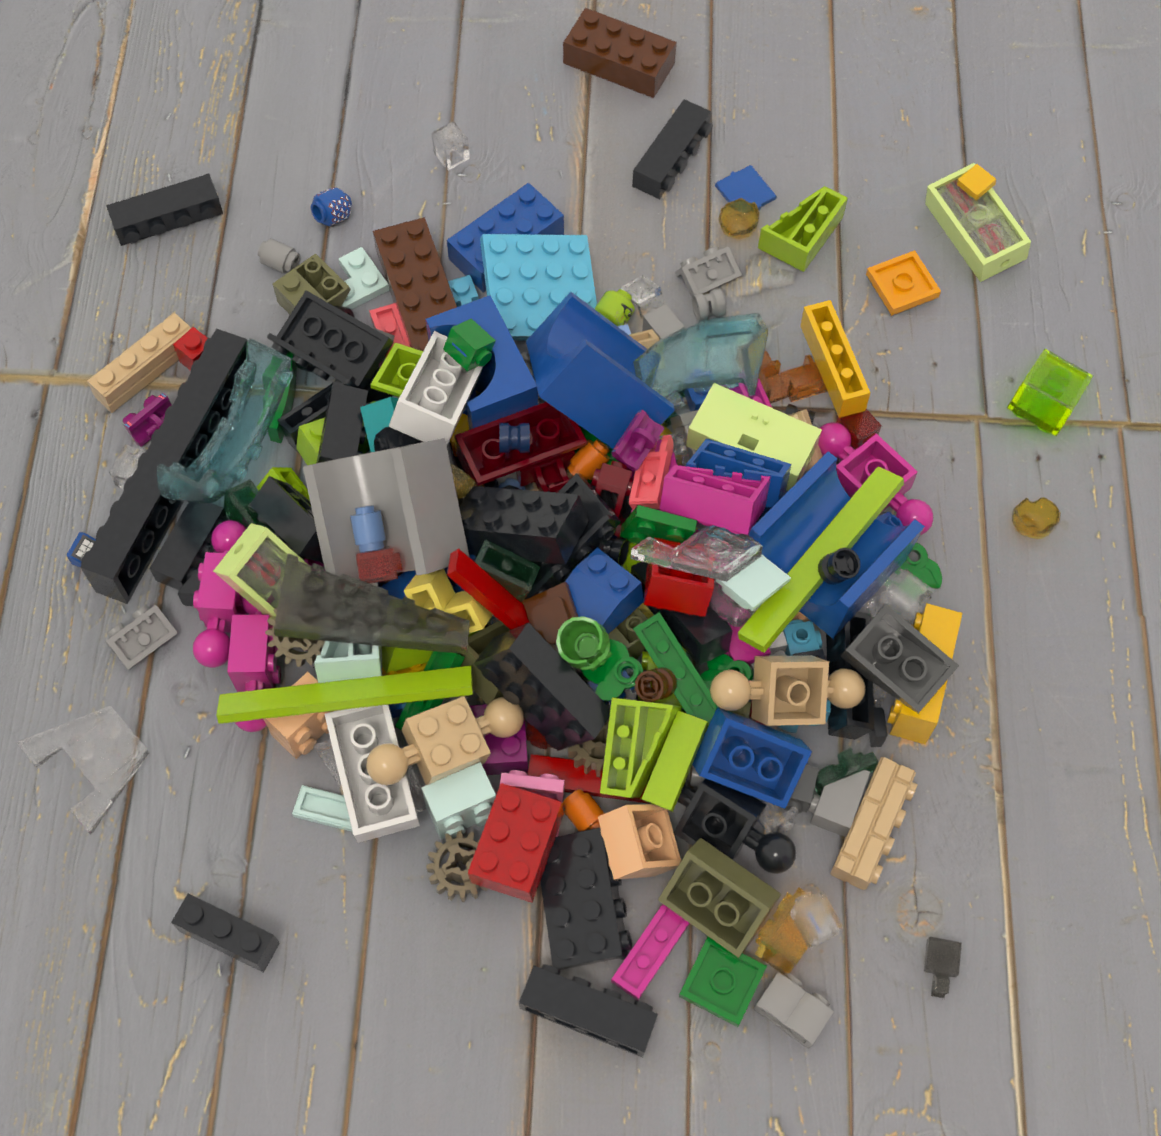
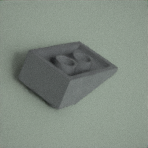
M887 604L884 605L841 654V657L864 677L916 713H919L959 667L957 663Z

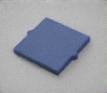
M752 165L737 172H731L729 176L715 182V187L739 217L754 210H761L762 206L776 200L777 197Z

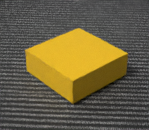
M977 163L957 180V185L976 201L996 184V178Z

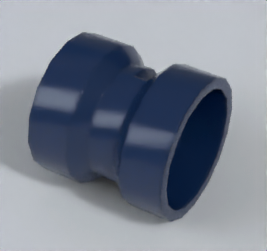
M499 423V453H509L511 450H518L520 453H530V423H520L518 426H511L509 423Z

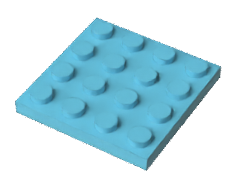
M482 234L480 243L487 296L491 295L514 341H526L570 292L595 309L597 301L587 235Z

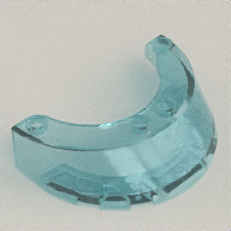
M249 338L247 341L246 360L235 374L229 400L232 402L228 413L229 418L222 417L208 445L200 456L186 469V472L185 466L175 461L170 467L159 464L157 467L158 489L162 496L170 500L210 504L223 497L237 481L241 483L248 472L247 466L251 460L256 461L262 452L263 446L261 443L277 412L284 390L292 380L293 372L290 371L292 358Z

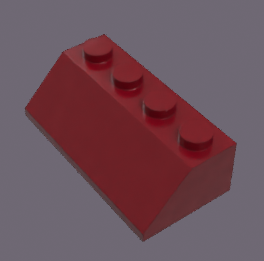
M547 402L454 435L455 453L466 476L477 486L587 445V440L579 425ZM499 423H509L511 426H518L520 423H530V453H520L518 450H511L509 453H499Z

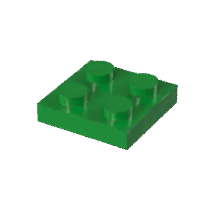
M637 505L621 525L620 537L627 538L629 542L638 545L645 543L653 545L654 538L685 543L694 534L697 520Z
M708 936L679 997L739 1027L767 965L743 953L738 958Z

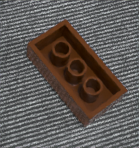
M585 8L563 42V64L654 98L675 64L677 42Z

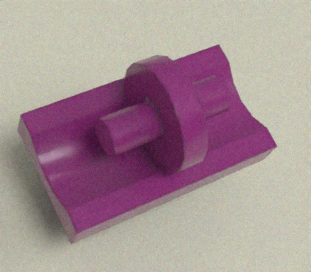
M164 393L158 397L151 395L144 401V409L138 414L129 413L123 418L125 428L140 447L152 438L156 429L160 428L167 408L172 406L168 396Z
M643 409L638 411L612 450V456L617 461L625 464L633 472L637 471L650 450L657 444V439L663 432L664 427L654 422Z

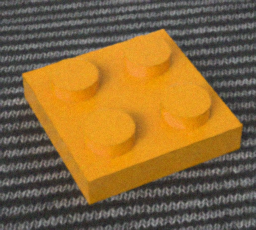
M915 250L867 268L866 275L891 316L940 296V288Z

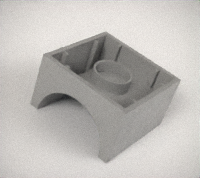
M445 438L303 466L329 588L416 570V575L429 574L449 567L450 554L458 548L469 557ZM374 505V511L381 510L386 537V540L383 541L384 548L360 552L359 545H355L350 515L356 514L355 508Z

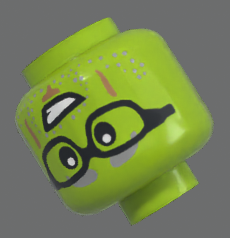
M619 289L618 291H606L596 305L595 310L616 326H621L628 323L635 312V307L631 302V295Z

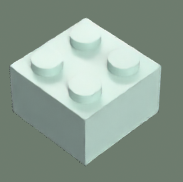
M481 762L421 788L427 810L441 840L445 838L447 833L454 839L457 838V832L459 831L464 834L466 828L475 824L477 826L485 825L496 797Z

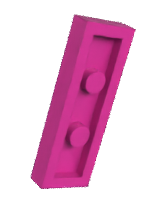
M662 904L612 977L611 982L636 1000H639L690 923Z

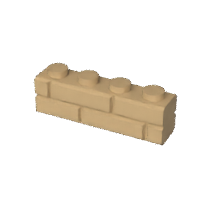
M172 313L120 356L116 357L87 380L94 397L113 413L179 360L173 344L188 332L191 327L176 313Z
M885 757L880 758L830 874L844 882H849V884L862 890H866L870 882L873 884L877 883L883 866L878 865L881 855L888 856L895 841L894 838L890 837L893 827L900 828L906 811L901 809L904 800L911 801L918 785L912 782L916 774L914 770L898 765L896 762Z

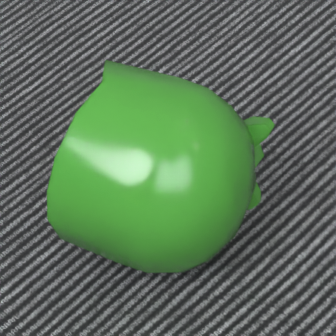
M585 616L572 617L565 621L558 630L556 644L559 654L568 664L582 670L590 669L593 672L598 667L605 665L606 660L612 655L609 651V635L606 629L596 620Z

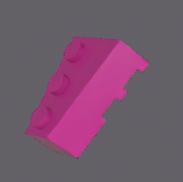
M674 465L664 477L660 510L697 520L702 525H714L728 529L729 532L734 534L748 535L765 510L771 477L761 475L760 481L742 479V473L732 472V477L713 475L712 469Z

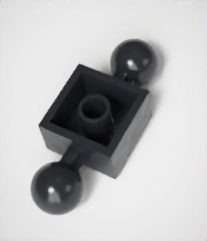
M686 778L677 802L687 807L674 830L676 836L692 846L702 838L732 860L737 857L745 844L755 851L756 861L759 866L773 874L783 873L794 864L796 848L793 841L787 835L780 832L763 834L754 828L767 806L765 803L753 796L706 778L701 782L697 791L687 786Z

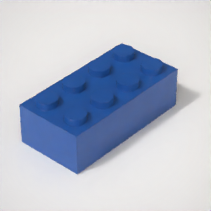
M528 182L447 239L448 258L465 276L470 275L473 283L482 292H485L486 284L480 243L482 234L564 235V215Z

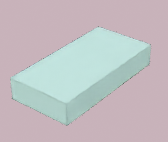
M304 785L301 786L292 812L293 817L353 832L343 795Z

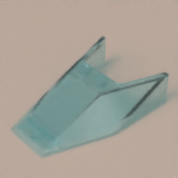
M759 313L703 320L657 341L634 360L636 377L664 398L677 391L694 388L695 392L707 391L711 389L713 383L727 389L737 387L739 383H743L748 395H755L768 337V328Z

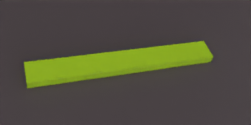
M878 466L788 572L787 575L791 577L790 582L761 604L739 630L738 638L765 653L824 582L818 572L819 561L825 555L833 553L838 549H851L902 488L904 478Z
M471 666L220 694L216 716L218 723L222 724L473 695Z

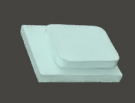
M753 548L719 574L715 581L722 586V591L742 608L754 611L790 582L791 577Z

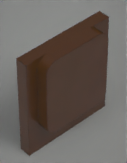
M566 582L523 601L529 623L534 629H537V632L548 643L556 644L558 630L562 624L572 617H578L568 583Z

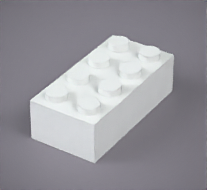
M434 331L398 399L389 427L423 442L445 438L447 446L467 405L466 402L469 401L483 367L478 366L467 372L443 350L447 336Z
M389 705L337 710L324 714L356 841L360 843L420 826L407 773L399 782L393 785H381L369 776L366 768L368 755L375 747L386 743L400 747Z

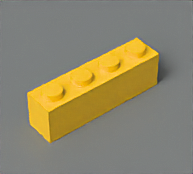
M831 300L805 306L800 327L838 417L866 411L871 393Z

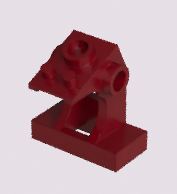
M573 450L517 471L516 478L520 486L535 482L538 491L558 493L570 480L565 470H568L567 467L571 464L570 459L575 455V452Z
M612 461L611 465L603 463L601 469L596 468L591 485L596 487L595 491L601 498L604 490L619 494L615 510H611L621 521L615 528L616 532L614 534L620 537L621 525L626 520V518H622L626 497H630L634 475L632 470L625 464Z

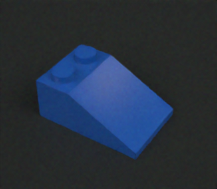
M598 547L574 568L565 581L568 583L578 617L585 616L596 620L606 629L608 634L644 602L642 583Z

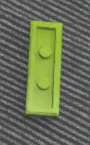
M678 710L641 798L643 801L673 812L709 725L707 721Z

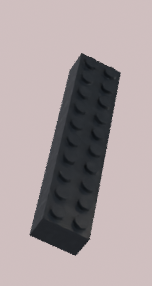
M216 328L212 337L206 340L203 353L199 360L194 361L187 381L179 387L178 397L174 404L167 408L162 425L154 431L150 446L146 453L141 454L138 460L137 469L133 476L126 480L121 497L113 503L108 520L104 526L98 529L96 541L90 551H87L82 558L80 568L96 593L126 604L130 601L257 370L246 338Z

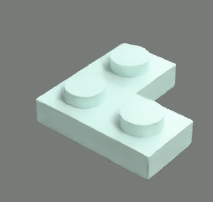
M362 247L338 258L340 266L349 277L344 282L350 287V292L344 300L342 307L353 310L390 291L389 284Z

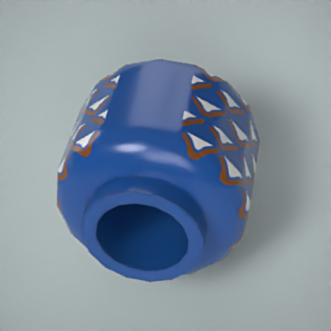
M332 187L314 196L311 212L317 222L325 226H333L349 218L352 202L347 193H344L337 187Z

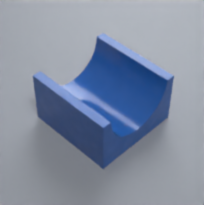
M572 292L562 300L526 340L539 397L612 449H614L638 411L643 409L654 422L660 425L675 411L673 403L642 381L647 371L657 360L655 355Z
M491 295L425 319L428 341L434 331L448 337L451 327L471 318L496 340L491 351L492 357L484 365L475 386V390L481 394L466 402L469 430L538 405L536 383Z
M828 451L751 528L741 557L755 548L783 572L788 574L851 499L841 485L837 475L836 462L838 458ZM875 519L851 548L860 560L858 574L835 585L823 582L800 609V612L831 638H834L906 561L925 526L916 519L911 524L902 527L891 526Z

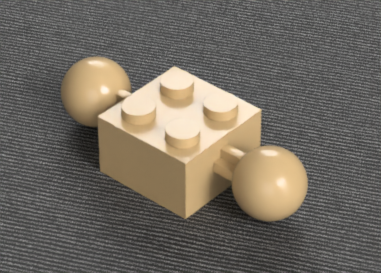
M812 655L755 656L753 681H749L739 671L726 670L719 673L713 679L710 686V694L713 702L719 708L726 711L741 709L749 700H752L751 718L767 726L820 725L826 722L827 698L836 707L843 709L852 708L862 701L865 695V683L863 678L851 669L836 670L828 677L829 661Z
M465 696L409 717L405 720L402 728L408 746L400 748L397 745L386 743L375 747L367 758L366 768L368 774L375 782L381 785H393L405 776L408 766L416 763L425 784L429 785L479 762L485 764L491 752L483 736L489 733L501 738L515 735L521 729L524 722L523 710L519 704L514 705L504 697H500L487 705L483 716L475 719Z

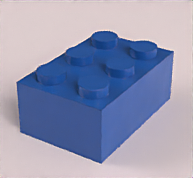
M717 707L692 765L701 777L785 809L812 751L801 739Z

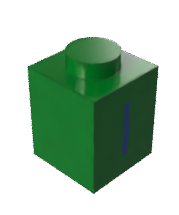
M471 318L451 327L443 350L468 372L478 366L483 367L490 361L492 357L491 351L496 340Z

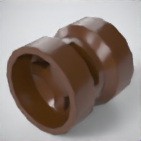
M663 667L644 671L637 676L635 681L636 693L645 702H654L670 697L677 687L676 677L673 672Z

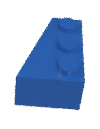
M707 438L686 463L687 467L712 469L713 475L732 477V472L742 473V479L757 481L761 480V475L770 476L765 506L770 508L785 495L792 465Z

